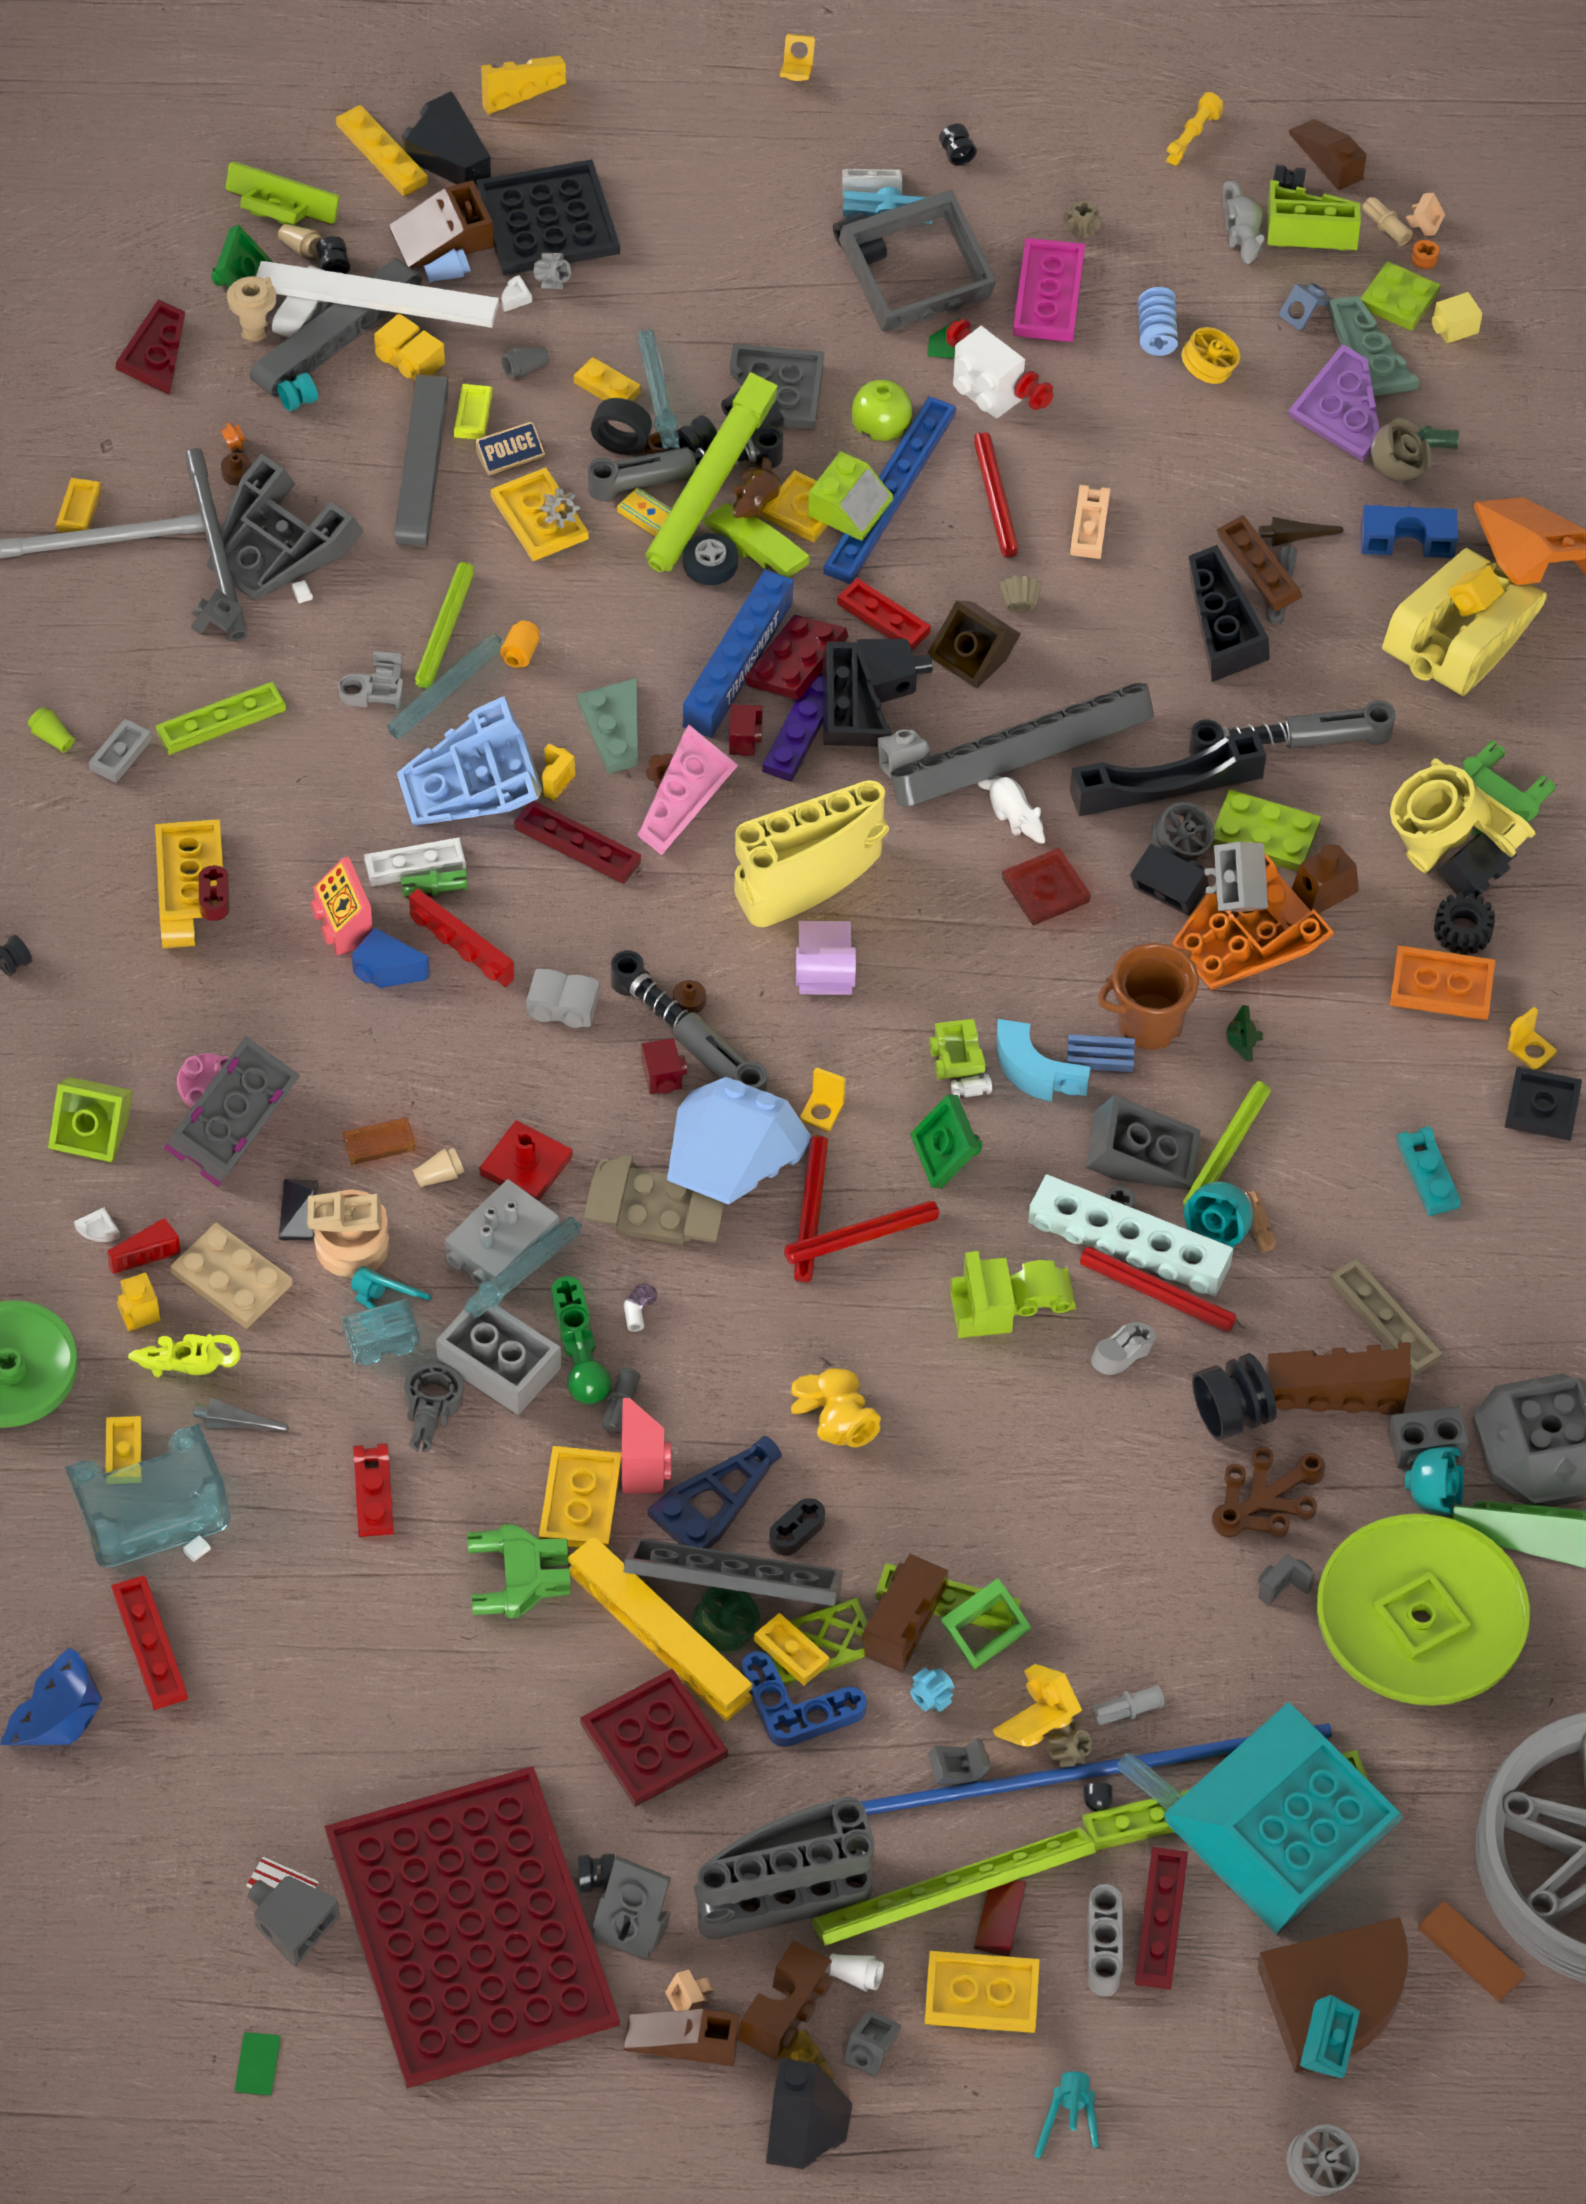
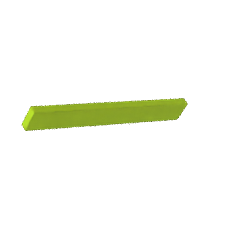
M1358 1751L1341 1753L1367 1779ZM1189 1790L1082 1815V1822L1085 1832L1094 1841L1096 1851L1173 1833L1175 1831L1166 1823L1164 1813Z
M1078 1827L813 1918L811 1920L813 1929L824 1946L1096 1853L1094 1841L1082 1828Z

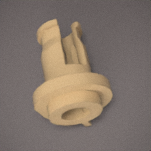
M250 276L235 281L227 291V302L230 310L239 316L243 330L241 336L243 339L251 342L264 340L267 337L265 333V327L268 326L266 321L267 312L272 310L276 304V291L272 285L271 278L269 276L265 279Z

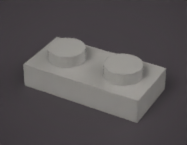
M124 718L89 761V769L117 783L152 740L151 731Z

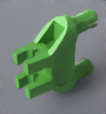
M1492 740L1476 757L1466 758L1463 761L1462 769L1471 777L1477 787L1528 822L1539 814V805L1556 790V786L1550 779L1544 784L1547 777L1542 775L1526 792H1521L1490 769L1505 756V750L1500 744L1493 749L1497 742ZM1475 828L1472 835L1476 836L1482 831Z
M502 1524V1527H498L499 1530L467 1532L469 1554L500 1552V1555H504L506 1588H503V1592L471 1593L473 1616L505 1613V1617L508 1616L509 1619L518 1618L528 1612L542 1598L571 1595L569 1569H540L542 1567L568 1565L567 1539L538 1540L514 1524Z

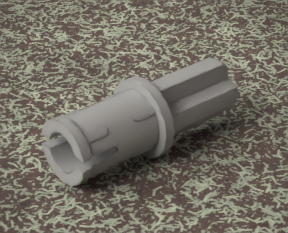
M1155 1685L1129 1694L1127 1691L1123 1692L1122 1697L1096 1704L1092 1710L1095 1721L1098 1725H1103L1129 1717L1131 1720L1135 1719L1136 1714L1164 1707L1165 1701L1160 1687Z

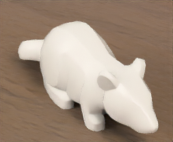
M996 775L978 782L979 787L990 791L991 805L996 816L1000 820H1006V818L1009 820L1011 832L1014 835H1021L1022 830L1026 836L1033 839L1036 843H1045L1043 823L1040 819L1041 808L1036 807L1033 809L1025 797L1024 790L1014 779L1002 778Z

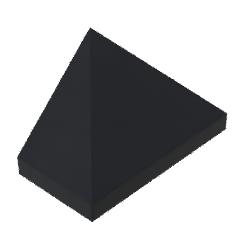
M284 1179L279 1240L313 1241L314 1230L309 1229L307 1226L308 1196L317 1195L318 1180Z

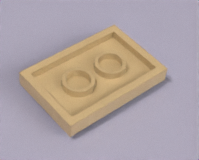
M217 1222L170 1266L172 1275L245 1329H248L293 1285L292 1277Z

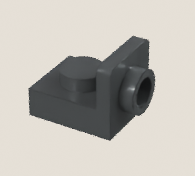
M868 2010L851 2033L844 2057L845 2063L876 2076L881 2069L885 2054L899 2036L901 2025Z

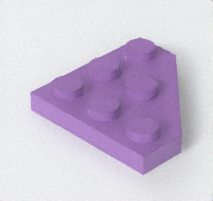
M1342 344L1288 410V416L1361 462H1364L1371 453V442L1380 428L1368 359Z

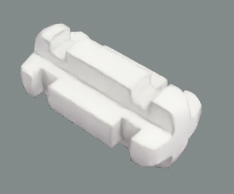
M984 1074L983 1078H979V1075L961 1078L960 1082H957L955 1079L951 1081V1091L953 1095H958L959 1099L961 1095H964V1098L979 1096L983 1094V1091L990 1094L992 1092V1081L987 1074Z

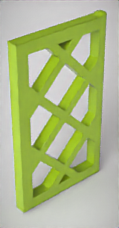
M857 1597L790 1620L797 1629H800L801 1625L815 1620L824 1622L818 1637L800 1630L816 1646H822L838 1652L837 1657L830 1659L829 1665L821 1672L865 1657L864 1648L855 1651L848 1648L854 1634L862 1636L868 1624ZM849 1608L853 1609L856 1616L852 1624L834 1618L835 1613ZM830 1625L849 1631L842 1646L823 1639ZM772 1658L784 1685L798 1681L791 1674L785 1675L782 1666Z

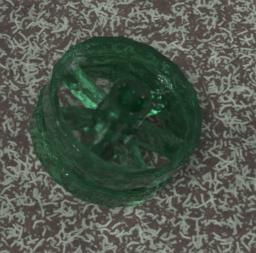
M711 1587L705 1592L692 1612L694 1630L716 1650L722 1652H736L745 1647L760 1624V1612L757 1604L749 1594L743 1591ZM705 1607L709 1609L713 1614H707L705 1611ZM737 1628L746 1631L747 1633L739 1634Z

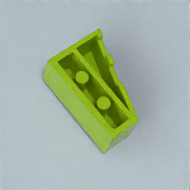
M1270 179L1267 204V245L1307 247L1310 249L1357 250L1361 224V207L1359 202L1324 194L1323 198L1306 194L1305 188L1297 186L1296 191L1279 187V181Z

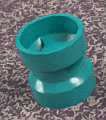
M306 372L298 375L294 381L289 382L286 380L277 385L280 400L288 412L297 410L303 403L311 404L318 401L316 386L310 375Z

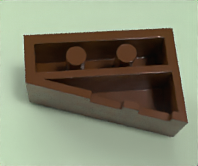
M909 1554L904 1564L899 1563L892 1576V1584L888 1591L884 1592L880 1598L877 1609L866 1625L861 1638V1642L864 1643L865 1657L901 1673L904 1672L948 1585L947 1569L912 1554Z

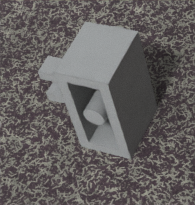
M1235 842L1214 845L1215 868L1205 869V875H1215L1216 884L1213 887H1206V894H1217L1218 911L1246 912L1268 909L1264 843Z

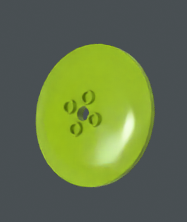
M1403 1514L1372 1522L1351 1534L1339 1545L1329 1558L1320 1579L1317 1594V1616L1322 1636L1333 1657L1350 1676L1363 1686L1382 1696L1404 1703L1445 1705L1460 1702L1485 1692L1497 1684L1512 1669L1523 1650L1530 1622V1604L1524 1581L1509 1556L1486 1535L1469 1525L1446 1517L1430 1514ZM1416 1611H1424L1429 1614L1431 1620L1421 1623L1416 1621L1412 1614Z

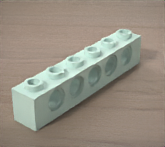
M1047 1174L1030 1204L1028 1223L1034 1225L1037 1229L1044 1232L1050 1231L1065 1237L1074 1244L1090 1246L1107 1255L1123 1260L1135 1268L1145 1269L1158 1274L1167 1281H1176L1186 1285L1200 1294L1206 1293L1216 1297L1231 1267L1233 1247ZM1063 1212H1069V1213H1071V1214H1070V1215H1066V1214H1063ZM1099 1224V1225H1102L1103 1227H1096V1226H1093V1225ZM1155 1249H1162V1250H1165V1251H1164V1252H1159V1251H1156ZM1188 1261H1192V1262H1195V1263H1197V1264H1189V1263H1187V1262H1188Z

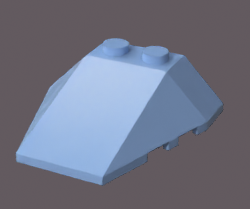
M505 696L473 710L468 715L470 719L455 731L451 728L444 734L446 738L432 750L428 747L397 772L411 822L414 826L510 812L539 799L542 787L526 738Z
M724 1077L692 1090L679 1106L667 1181L729 1205L756 1188L758 1181L767 1176L769 1178L776 1176L779 1169L788 1163L790 1165L797 1163L808 1149L812 1136L787 1100L746 1085L741 1081Z

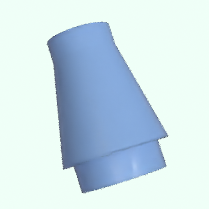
M452 249L432 263L424 266L430 283L465 277V273L471 272L463 249L457 251Z

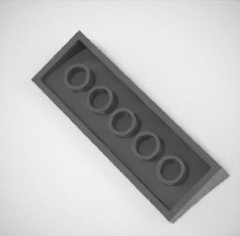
M635 1537L624 1564V1573L831 1606L839 1603L844 1571Z

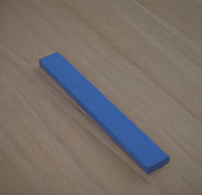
M928 396L879 476L880 480L893 495V501L862 541L846 533L843 534L825 563L823 574L848 584L854 581L954 418L957 406Z

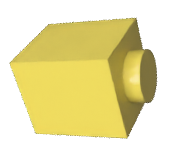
M1469 292L1436 302L1432 325L1435 332L1441 334L1448 344L1478 334L1482 311Z

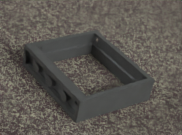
M952 189L842 227L839 242L882 332L890 329L894 331L900 330L916 320L927 321L937 313L946 310L947 312L956 311L963 304L972 301L975 303L985 301L992 294L996 280ZM944 216L975 283L889 311L859 245Z

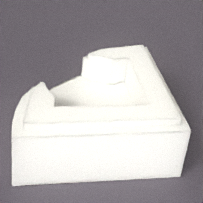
M520 275L510 279L502 293L504 312L532 303V295Z
M105 1207L74 1221L75 1229L87 1239L97 1242H110L121 1238L118 1228Z

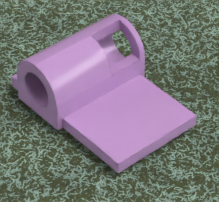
M799 921V947H796V986H799V994L852 995V987H855L856 949L851 947V921Z

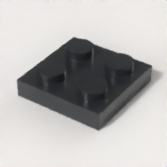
M1516 1067L1505 1128L1571 1141L1582 1079Z

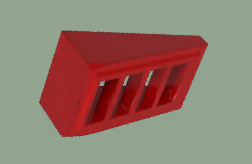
M165 1218L161 1219L107 1251L109 1269L115 1274L174 1256L181 1252L179 1236Z

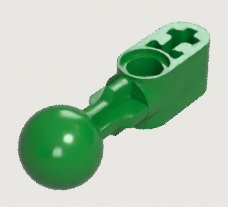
M571 1276L560 1277L553 1283L551 1292L553 1312L560 1340L564 1345L566 1355L571 1357L574 1363V1367L570 1370L567 1377V1388L570 1395L576 1401L587 1405L596 1404L608 1395L611 1388V1377L608 1370L602 1364L594 1361L592 1355L596 1346L580 1281ZM566 1300H570L571 1304L567 1305Z

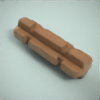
M1255 1190L1245 1192L1251 1200L1253 1207L1251 1230L1253 1236L1257 1238L1258 1250L1263 1253L1272 1251L1276 1248L1277 1241L1274 1233L1270 1231L1272 1227L1265 1208L1260 1204L1262 1203L1261 1197Z

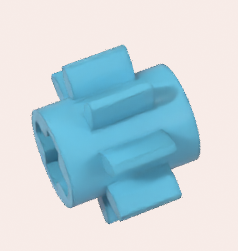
M924 1667L912 1677L915 1682L912 1683L914 1688L910 1690V1694L914 1702L922 1710L928 1711L935 1708L940 1713L952 1703L950 1697L953 1696L951 1692L955 1687L951 1678L942 1669L938 1668L929 1671Z

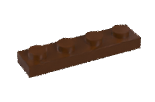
M1244 515L1216 529L1220 540L1275 612L1302 598L1300 588Z

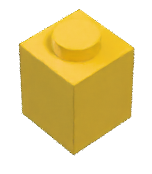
M1490 565L1467 572L1447 590L1462 617L1487 609L1504 593Z

